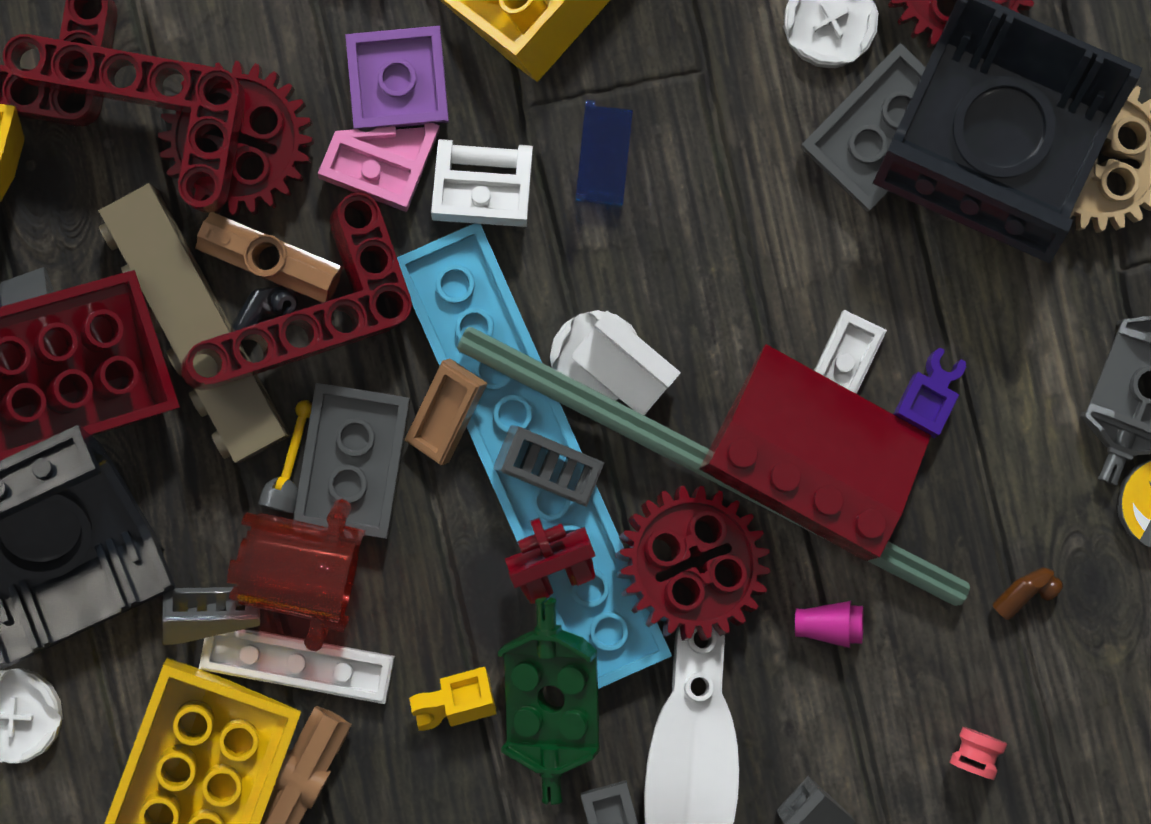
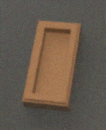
M452 359L443 360L406 435L405 441L438 464L444 465L449 463L488 383Z

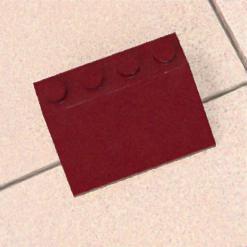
M135 270L0 307V461L76 425H79L91 436L168 413L180 407Z
M765 344L699 470L864 561L880 558L902 515L931 435Z

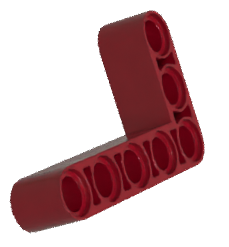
M66 0L59 40L112 49L118 18L117 7L114 1L101 0L102 9L95 18L83 19L82 9L90 0ZM73 60L67 69L69 79L81 78L86 73L88 64L76 66ZM0 65V104L16 106L19 117L72 126H87L99 117L103 98L85 95L86 102L84 107L78 112L68 113L66 101L73 92L39 86L37 99L29 105H22L20 93L28 84L14 76L5 65Z
M19 34L12 37L6 43L3 50V62L6 68L14 76L27 84L190 113L178 180V191L181 198L188 205L201 212H214L225 204L229 195L245 105V91L240 82L229 71L217 67L30 34ZM38 49L40 53L38 65L32 70L22 71L20 67L22 55L28 50ZM86 58L88 61L86 73L79 79H69L67 72L69 64L74 59ZM125 66L135 67L136 78L134 82L125 88L116 87L115 75L117 71ZM173 74L182 75L184 86L180 93L175 96L163 95L162 84L164 80ZM216 84H231L232 95L226 103L214 105L210 102L209 93ZM210 130L222 131L224 137L222 146L213 153L203 152L201 148L203 135ZM202 177L213 178L215 182L213 195L204 201L195 200L192 194L194 183Z
M361 192L351 193L338 204L330 218L331 231L353 293L199 342L187 353L181 365L182 377L189 386L201 391L210 390L388 332L406 320L412 308L411 297L380 208L372 197ZM354 208L359 210L365 218V227L354 228L350 226L345 220V209ZM361 253H372L379 259L381 265L380 273L373 274L363 269L360 263ZM378 297H386L393 301L396 306L395 318L388 319L379 314L376 309ZM342 311L349 315L353 325L350 333H342L334 328L331 322L332 312ZM296 325L305 330L308 335L306 347H294L288 342L285 333L288 326ZM243 340H253L260 344L263 350L262 361L253 363L244 359L240 353V343ZM201 354L211 356L217 363V374L209 378L200 376L193 367L194 357Z

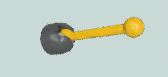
M302 400L295 407L298 418L280 477L266 483L259 499L258 505L294 515L298 489L290 480L306 421L310 418L312 408L310 401Z

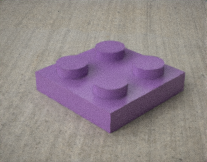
M440 26L345 34L354 129L362 131L373 130L377 127H406L424 125L426 123H449Z

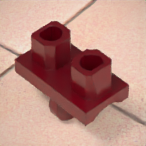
M538 517L530 521L535 534L518 540L521 552L505 558L514 588L520 587L529 602L533 604L536 599L542 597L549 598L554 593L547 575L565 569L572 586H579L595 578L592 558L596 555L585 527L566 534L562 523L544 530Z

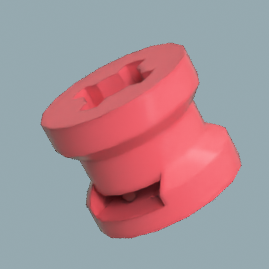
M962 726L959 734L962 741L959 751L952 753L949 763L968 772L994 780L997 774L995 767L997 757L1005 752L1007 743ZM967 757L979 763L985 764L986 767L983 768L976 764L965 761L964 758Z

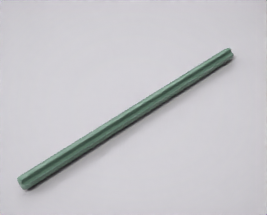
M468 327L464 331L457 347L460 352L804 528L699 470L709 451L708 448L473 327ZM890 542L887 543L880 558L868 560V562L954 606L962 605L969 594L970 584Z

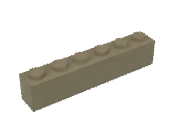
M148 183L98 210L105 222L99 225V229L110 249L114 251L119 248L127 263V265L121 267L122 272L135 270L141 290L150 305L147 308L154 330L157 334L164 331L172 346L166 353L174 369L181 376L182 361L194 345L201 341L233 332L234 329L231 327L226 314L159 190ZM240 343L239 348L242 357L247 361L251 362L242 344ZM201 354L194 357L193 367L200 376L209 378L217 374V363L211 356ZM258 374L210 390L201 391L194 389L189 392V396L198 413L202 417L209 415L217 429L211 436L224 459L231 456L234 463H242L291 436Z

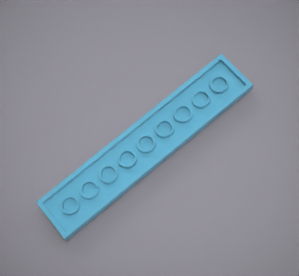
M474 223L397 257L412 305L439 366L443 360L450 358L488 383L467 425V429L517 542L535 534L530 521L538 517L544 530L561 523L566 534L583 527L586 529L596 555L592 558L595 572L594 580L579 586H572L565 569L547 576L554 592L550 597L556 599V625H562V630L583 637L597 650L598 689L671 657V652L658 623L656 622L650 627L646 626L650 612L645 608L640 612L633 613L631 610L639 599L636 595L622 596L621 594L631 585L630 579L616 577V573L627 567L628 562L615 557V553L624 549V546L597 485H595L586 507L493 469L511 425L522 427L581 452V449L559 402L460 352L457 348L464 331L468 327H473L542 363L481 224ZM523 441L513 466L520 468L529 442ZM541 448L532 469V474L538 476L548 450ZM559 456L549 481L557 482L566 457ZM577 462L567 486L568 489L575 490L584 468L583 464Z

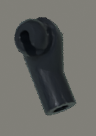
M281 285L256 289L250 293L231 327L239 330L261 323L263 318L292 313L298 306V299L293 290Z

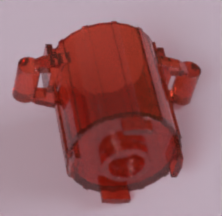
M344 499L334 502L327 516L328 527L264 513L258 515L246 513L241 525L252 528L247 531L246 538L242 539L237 560H230L227 582L237 584L238 587H233L229 594V599L238 601L240 605L311 620L309 631L304 640L306 648L311 651H318L322 648L329 629L344 632L349 621V616H345V612L353 587L360 545L366 531L346 526V521L351 512L350 503Z

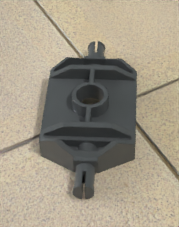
M1151 316L1117 321L1116 325L1119 326L1116 337L1086 412H1081L1080 415L1093 433L1108 448V456L1098 479L1107 481V483L1115 486L1118 485V480L1126 460H1132L1135 455L1151 454V399L1144 397L1138 388V381L1141 375L1146 371L1151 372Z

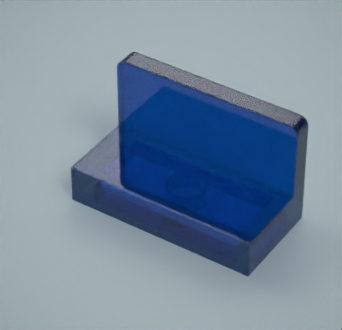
M586 100L576 201L623 206L633 110L595 106L596 101Z

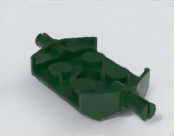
M542 597L535 600L537 614L535 630L519 636L505 644L498 651L499 657L504 656L507 742L501 747V752L535 773H539L542 777V803L548 805L551 801V805H556L562 802L561 776L566 771L593 760L600 751L597 650L583 637L562 630V625H556V599L550 597L547 600V597ZM545 686H555L560 689L565 698L564 705L556 707L549 704L544 698L543 688Z

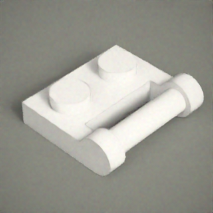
M439 139L431 210L432 220L527 227L533 146L519 145L518 149L453 145V140ZM452 164L517 168L516 175L451 170Z

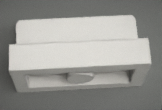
M609 311L603 314L591 332L572 353V359L632 410L642 415L648 412L681 373Z

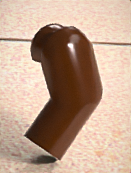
M1042 567L1015 580L992 605L1003 618L1010 620L1037 593L1046 601L1054 599L1062 590L1063 583L1054 576L1053 570Z

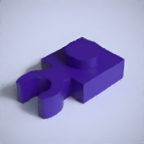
M938 348L927 358L926 371L928 376L920 372L912 376L894 412L895 416L930 434L932 438L940 435L959 396L958 393L949 389L948 386L960 378L966 369V361L961 359L954 364L951 372L943 370L940 366V359L945 350L942 348Z

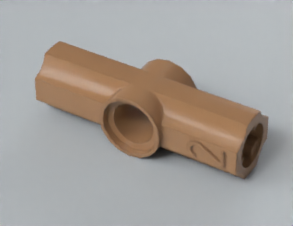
M210 212L203 221L197 235L196 250L321 303L330 301L339 285L343 270L342 266L283 242L273 235L264 234L215 212ZM267 247H277L280 254L279 262L272 269L262 270L259 264L261 252Z
M319 706L314 707L293 749H289L285 755L260 824H300L307 809H312L331 773L328 769L345 741L352 725L351 723L330 710Z

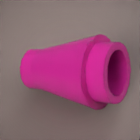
M851 601L807 609L796 608L795 637H806L847 648L851 647V643L862 644L863 606L852 605Z

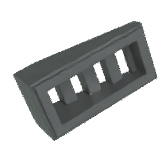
M511 425L493 469L587 507L605 462L522 427ZM523 441L529 442L520 468L513 466ZM543 448L548 450L537 476L531 472L539 452ZM561 455L566 457L557 482L553 483L549 480ZM578 462L583 464L584 468L573 491L568 489L567 486Z
M259 587L176 588L163 594V645L180 644L260 626ZM245 605V611H236V607Z

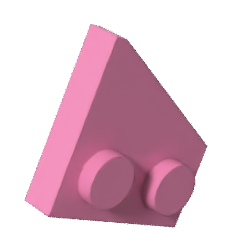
M426 123L421 128L397 130L395 126L377 127L369 132L360 131L359 129L335 131L318 171V178L355 193L367 194L378 202L407 212L440 132V125Z

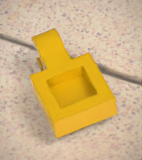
M485 666L441 678L442 690L419 693L409 698L411 712L413 716H416L419 731L437 727L446 716L452 727L497 714L490 678Z

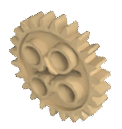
M1139 86L1133 88L1101 148L1102 155L1110 158L1136 160L1139 162V168H1133L1126 163L1114 159H1108L1098 165L1096 159L1071 213V216H1076V230L1085 229L1089 221L1092 220L1095 232L1100 233L1105 231L1108 219L1113 228L1119 230L1125 227V215L1133 223L1143 219L1139 206L1151 211V99L1143 104L1138 101L1141 90ZM1121 127H1128L1135 132L1137 145L1134 150L1127 149L1120 143L1118 132ZM1110 172H1116L1124 178L1126 190L1122 196L1115 195L1108 189L1107 177Z

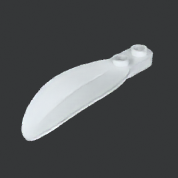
M713 626L711 638L704 648H699L694 643L696 629L692 638L687 641H682L680 627L676 630L672 676L673 691L658 716L646 765L644 789L645 824L734 823L739 789L738 745L731 713L722 694L725 636H720ZM698 677L702 678L706 683V690L700 696L694 695L691 691V683Z

